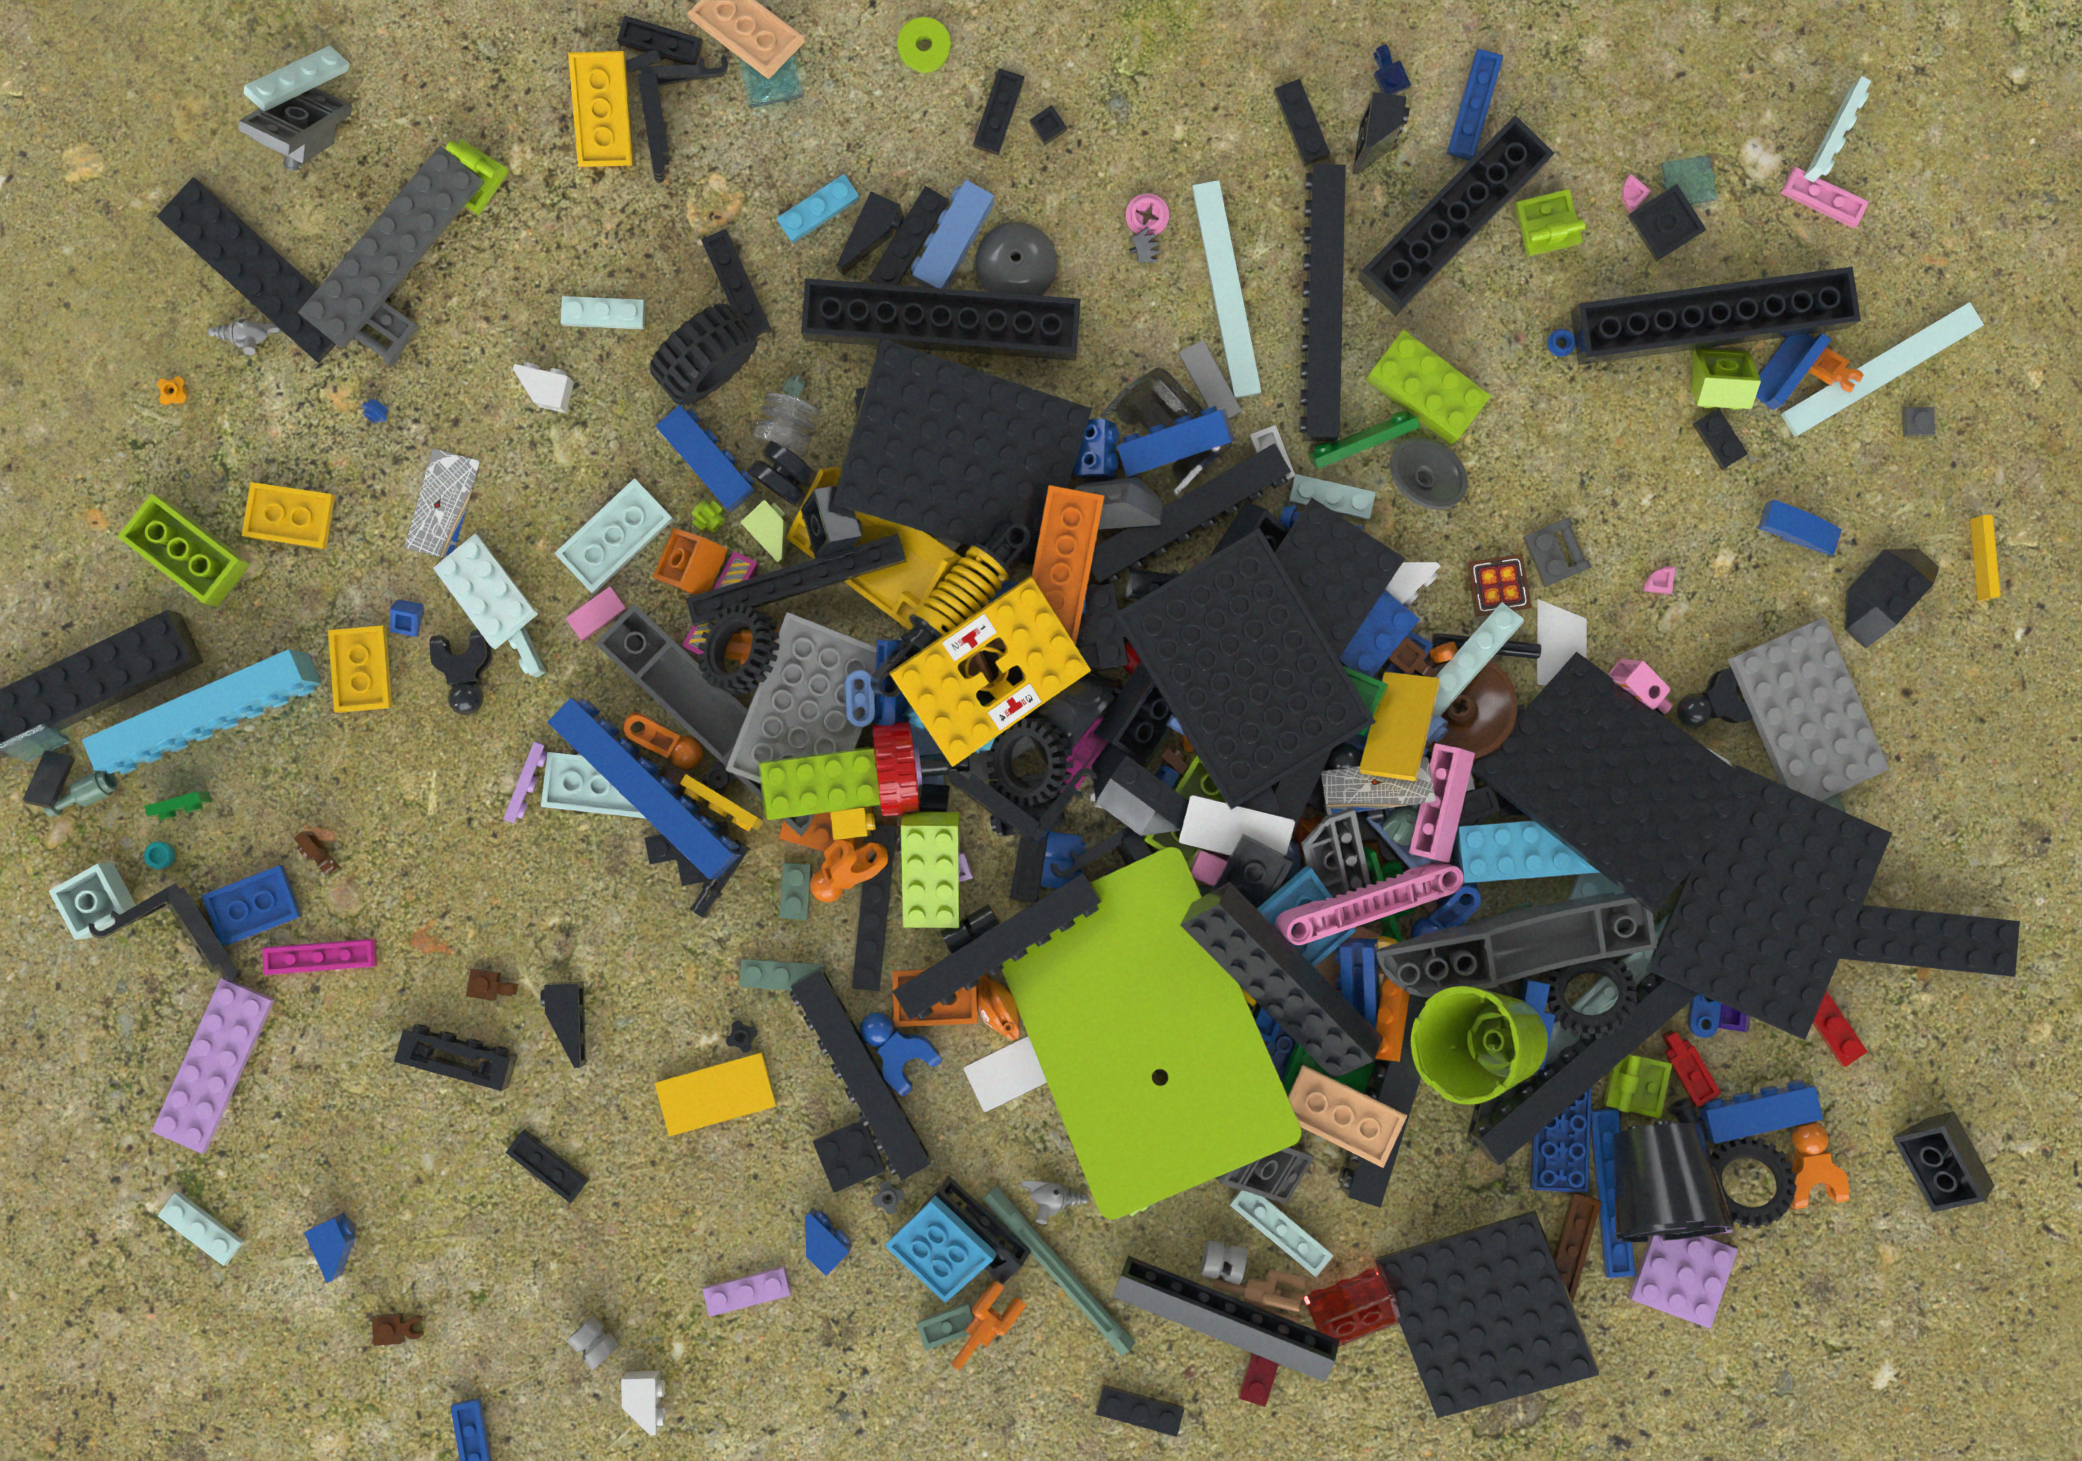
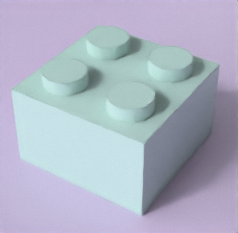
M98 863L49 890L53 901L75 940L93 937L89 932V923L95 924V928L99 931L112 926L115 923L114 919L111 918L112 910L120 915L136 906L114 863Z

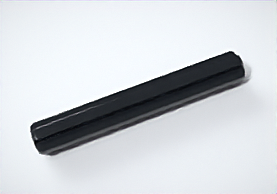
M1435 633L1432 636L1431 643L1434 644V648L1449 642H1455L1459 651L1469 640L1470 636ZM1507 640L1495 655L1537 659L1541 655V645Z

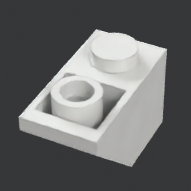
M524 362L523 366L514 364V372L536 405L540 408L567 413L574 381L566 376L567 372L551 368L550 372L540 370L539 365Z
M1403 562L1385 591L1402 605L1405 604L1408 607L1419 596L1416 591L1423 584L1428 587L1438 577L1435 572L1439 569L1440 565L1437 562Z
M628 1371L621 1379L622 1408L650 1436L657 1435L661 1426L665 1425L666 1412L665 1408H661V1397H664L665 1381L660 1379V1371Z

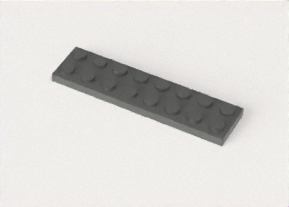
M439 146L298 313L336 345L344 349L483 186V180L442 146Z

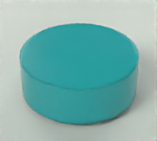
M153 842L147 846L144 852L146 864L153 869L170 867L176 857L173 846L167 842Z

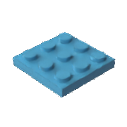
M1306 866L1259 906L1257 910L1275 927L1276 919L1280 913L1313 901L1326 900V898L1333 897L1313 869ZM1297 923L1293 925L1291 932L1295 930ZM1353 927L1303 945H1292L1315 967L1356 930Z
M934 1196L885 1244V1247L945 1303L990 1264L997 1255L985 1241L937 1196Z

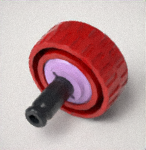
M895 722V724L888 726L880 724L873 726L878 788L883 816H901L903 814L919 812L918 786L922 785L923 777L948 775L952 770H956L959 773L964 771L968 773L970 771L969 756L952 767L943 753L919 755V748H914L911 724L909 722Z

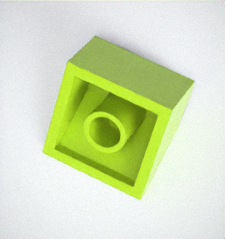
M1704 348L1694 349L1692 394L1696 405L1704 408L1752 409L1761 380L1750 352Z

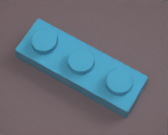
M843 174L776 219L793 244L860 200V197L845 174Z

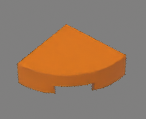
M1449 642L1431 648L1429 655L1432 662H1444L1453 659L1458 649L1455 642Z

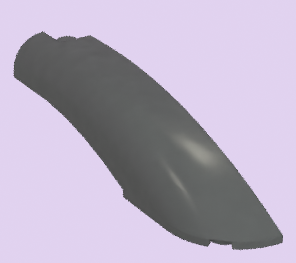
M633 604L595 644L726 766L748 710L729 692L708 684V681L702 677L704 672L699 671V664L638 606ZM735 774L763 801L761 783ZM814 814L782 819L802 837L810 826Z
M1611 892L1499 914L1463 923L1460 926H1452L1427 933L1375 951L1382 970L1393 983L1410 994L1431 998L1436 993L1451 987L1495 988L1500 984L1552 969L1608 957L1657 949L1653 914L1627 893L1615 895Z

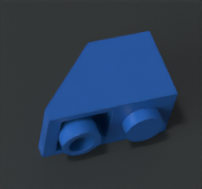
M811 1208L805 1216L806 1257L827 1276L850 1252L852 1245L849 1242L851 1239L841 1229L836 1231L829 1224L831 1220L823 1211H816L814 1208Z

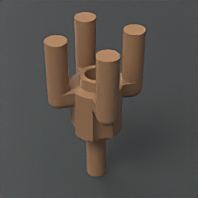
M1270 1270L1267 1272L1266 1280L1249 1277L1247 1284L1240 1283L1238 1285L1225 1282L1222 1278L1214 1279L1213 1288L1244 1295V1302L1298 1323L1299 1317L1274 1312L1272 1308L1277 1307L1299 1313L1300 1306L1303 1305L1304 1294L1277 1288V1283L1304 1289L1306 1278Z

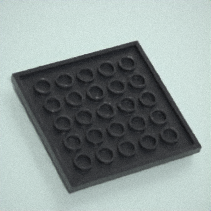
M1536 1210L1376 1257L1375 1262L1437 1418L1599 1375L1598 1366Z

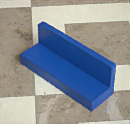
M1824 333L1815 338L1809 334L1787 337L1760 372L1761 383L1756 398L1772 410L1783 405L1832 339Z
M877 639L876 671L886 661L892 650L903 640ZM889 676L885 677L882 681L884 691L891 687L892 682ZM902 692L895 697H886L875 693L874 723L888 726L895 724V722H907V718L903 714L907 708L908 701Z

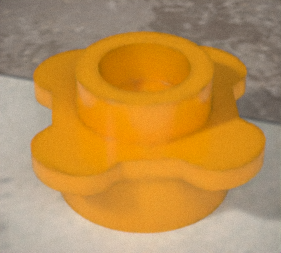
M179 376L172 380L160 379L157 383L161 393L159 397L160 403L166 406L170 403H184L187 399V390L184 386L185 380Z

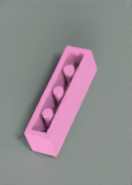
M1435 743L1430 762V771L1436 800L1420 804L1409 851L1410 854L1449 863L1475 753Z

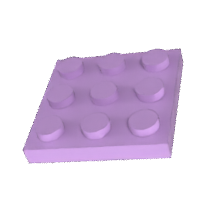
M1650 1236L1629 1298L1711 1329L1738 1249L1706 1236L1663 1241L1662 1236Z

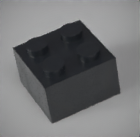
M836 486L814 489L801 508L815 558L853 547L862 534V525L860 520L856 519L854 510L831 503Z

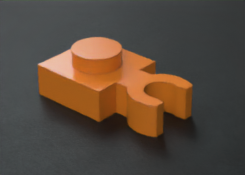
M1828 347L1823 350L1808 370L1809 373L1830 386L1835 381H1838L1841 388L1849 393L1853 391L1855 384L1851 383L1848 379H1854L1860 383L1864 376L1857 369H1848L1850 361Z

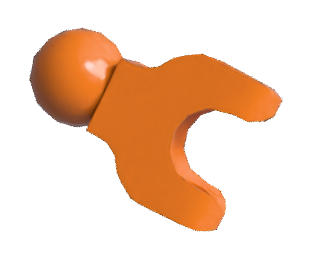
M632 712L625 717L623 722L625 735L643 747L666 758L669 757L671 763L676 768L691 770L702 761L704 755L703 747L695 737L689 735L680 736L679 733L640 712ZM640 721L645 726L641 732H634L631 730V725L634 722Z
M836 840L824 851L825 862L821 865L822 869L814 873L810 881V891L815 899L824 903L838 900L844 889H851L855 884L876 876L888 862L885 846L881 843H868L862 848L854 850L850 840ZM876 853L874 862L870 863L869 859Z
M1815 1121L1796 1125L1792 1131L1791 1140L1796 1149L1793 1151L1792 1173H1796L1795 1185H1797L1791 1207L1795 1210L1807 1207L1809 1205V1191L1814 1185L1824 1183L1828 1196L1837 1203L1848 1201V1176L1840 1167L1834 1165L1831 1153L1825 1150L1829 1142L1826 1129Z

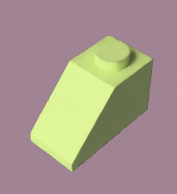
M764 500L740 523L782 566L785 563L787 523L782 519L785 513L775 502L769 505Z

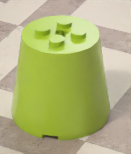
M1471 986L1451 987L1433 995L1426 1001V1005L1419 1017L1415 1018L1412 1028L1411 1050L1420 1076L1428 1086L1433 1087L1444 1099L1459 1104H1478L1492 1100L1530 1077L1542 1065L1548 1046L1545 1025L1539 1014L1529 1004L1513 997Z

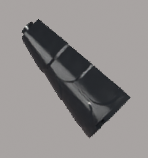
M998 649V650H1000L1002 653H1004L1006 649ZM983 650L982 652L992 675L996 679L999 675L996 661L1000 658L996 652ZM1018 665L1009 669V674L1006 678L1012 686L1019 683L1024 677ZM1090 671L1024 718L1046 719L1045 722L1054 723L1053 729L1060 728L1063 732L1059 738H1067L1069 744L1065 745L1064 749H1071L1073 751L1074 746L1105 709L1108 710L1123 686L1114 679ZM1030 736L1044 762L1048 765V757L1043 745L1037 739Z

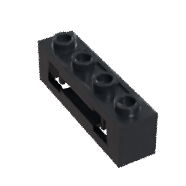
M414 1024L413 1027L403 1029L394 1062L499 1091L509 1088L518 1056L511 1054L509 1048L494 1046V1048L483 1046V1041L472 1038L463 1041L456 1039L457 1034L447 1031H441L440 1034L430 1032V1027L422 1024ZM435 1048L475 1060L484 1058L485 1061L480 1062L479 1067H474L438 1056L434 1059L427 1058V1056L433 1055Z
M950 1176L929 1195L921 1206L920 1210L934 1196H937L997 1253L994 1260L985 1269L1002 1285L1023 1266L1031 1253V1250ZM953 1192L967 1204L964 1210L960 1207L962 1205L961 1201L956 1203L950 1197ZM1002 1235L1014 1248L1008 1250L1004 1247L1005 1241H998L997 1239Z

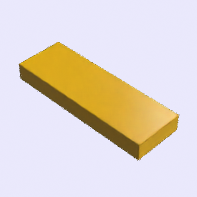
M1982 515L1970 519L1977 598L1978 600H1989L2000 597L2001 593L1994 519L1992 515Z

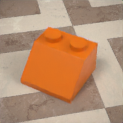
M673 528L652 578L692 595L711 591L714 587L718 571L724 563L725 554L728 549L704 537Z

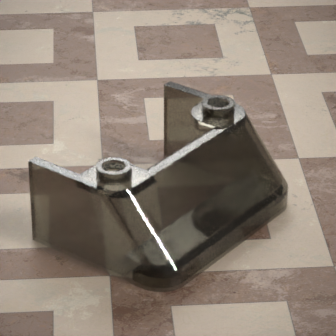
M1157 367L1127 385L1100 416L1102 419H1105L1116 412L1122 422L1133 425L1141 422L1149 431V428L1164 424L1165 428L1175 426L1174 420L1190 415L1192 420L1202 416L1200 411L1204 409L1168 371ZM1232 442L1177 460L1173 464L1172 469L1174 477L1180 484L1172 493L1177 496L1193 484L1232 447Z

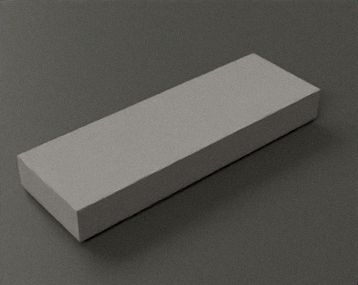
M1203 340L1179 352L1178 355L1207 408L1216 406L1218 411L1225 409L1228 419L1242 412Z

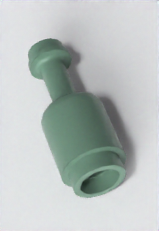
M95 771L73 782L70 786V793L57 799L53 809L44 807L43 809L48 816L53 817L61 815L64 808L74 803L81 806H89L112 795L113 791L118 787L117 780L112 773Z

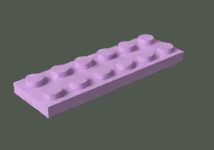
M220 978L152 1132L201 1154L207 1152L275 999L237 982H227L224 978Z

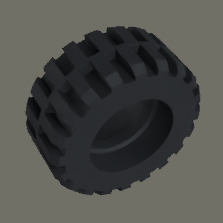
M718 303L713 307L709 306L701 313L695 314L689 321L684 322L679 329L674 331L659 346V350L654 353L653 359L650 361V373L676 404L682 406L694 404L719 389L722 384L729 381L742 368L744 363H747L751 354L756 350V334L731 305Z

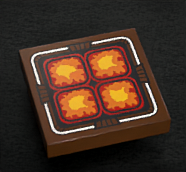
M1523 554L1466 563L1475 617L1491 615L1501 602L1513 611L1532 608Z

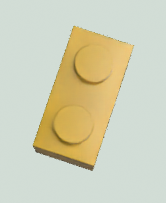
M869 808L830 812L833 840L872 836L871 830L876 829L874 813H869Z

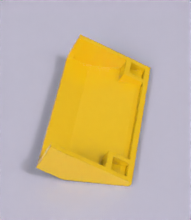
M837 466L820 469L802 506L814 489L836 486L841 469ZM800 508L786 539L815 559ZM854 511L856 519L858 518L861 522L862 534L853 547L898 533L907 562L844 582L910 630L913 626L909 621L910 614L914 613L917 608L924 606V600L930 597L931 592L937 589L938 584L944 581V577L951 573V569L958 565V561L962 557L927 532Z

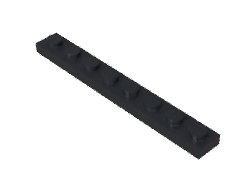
M897 533L686 598L692 624L698 626L709 621H715L714 615L717 613L723 615L722 609L725 607L731 608L733 604L739 606L743 604L754 609L905 563L907 560L899 534Z

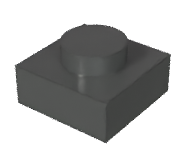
M1907 407L1902 410L1903 437L1932 436L1935 434L1934 407Z

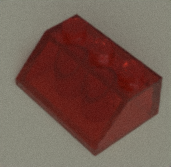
M1381 1266L1375 1269H1367L1353 1278L1339 1280L1335 1285L1325 1289L1314 1290L1309 1295L1303 1297L1315 1330L1339 1339L1338 1347L1399 1323L1400 1313L1395 1295Z

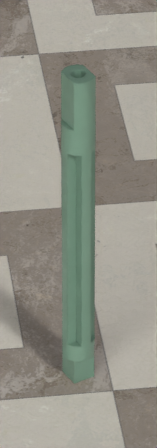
M997 1186L991 1188L982 1200L1005 1226L1031 1250V1254L1102 1332L1103 1336L1121 1356L1129 1352L1136 1342L1113 1319L1033 1229L1026 1218Z

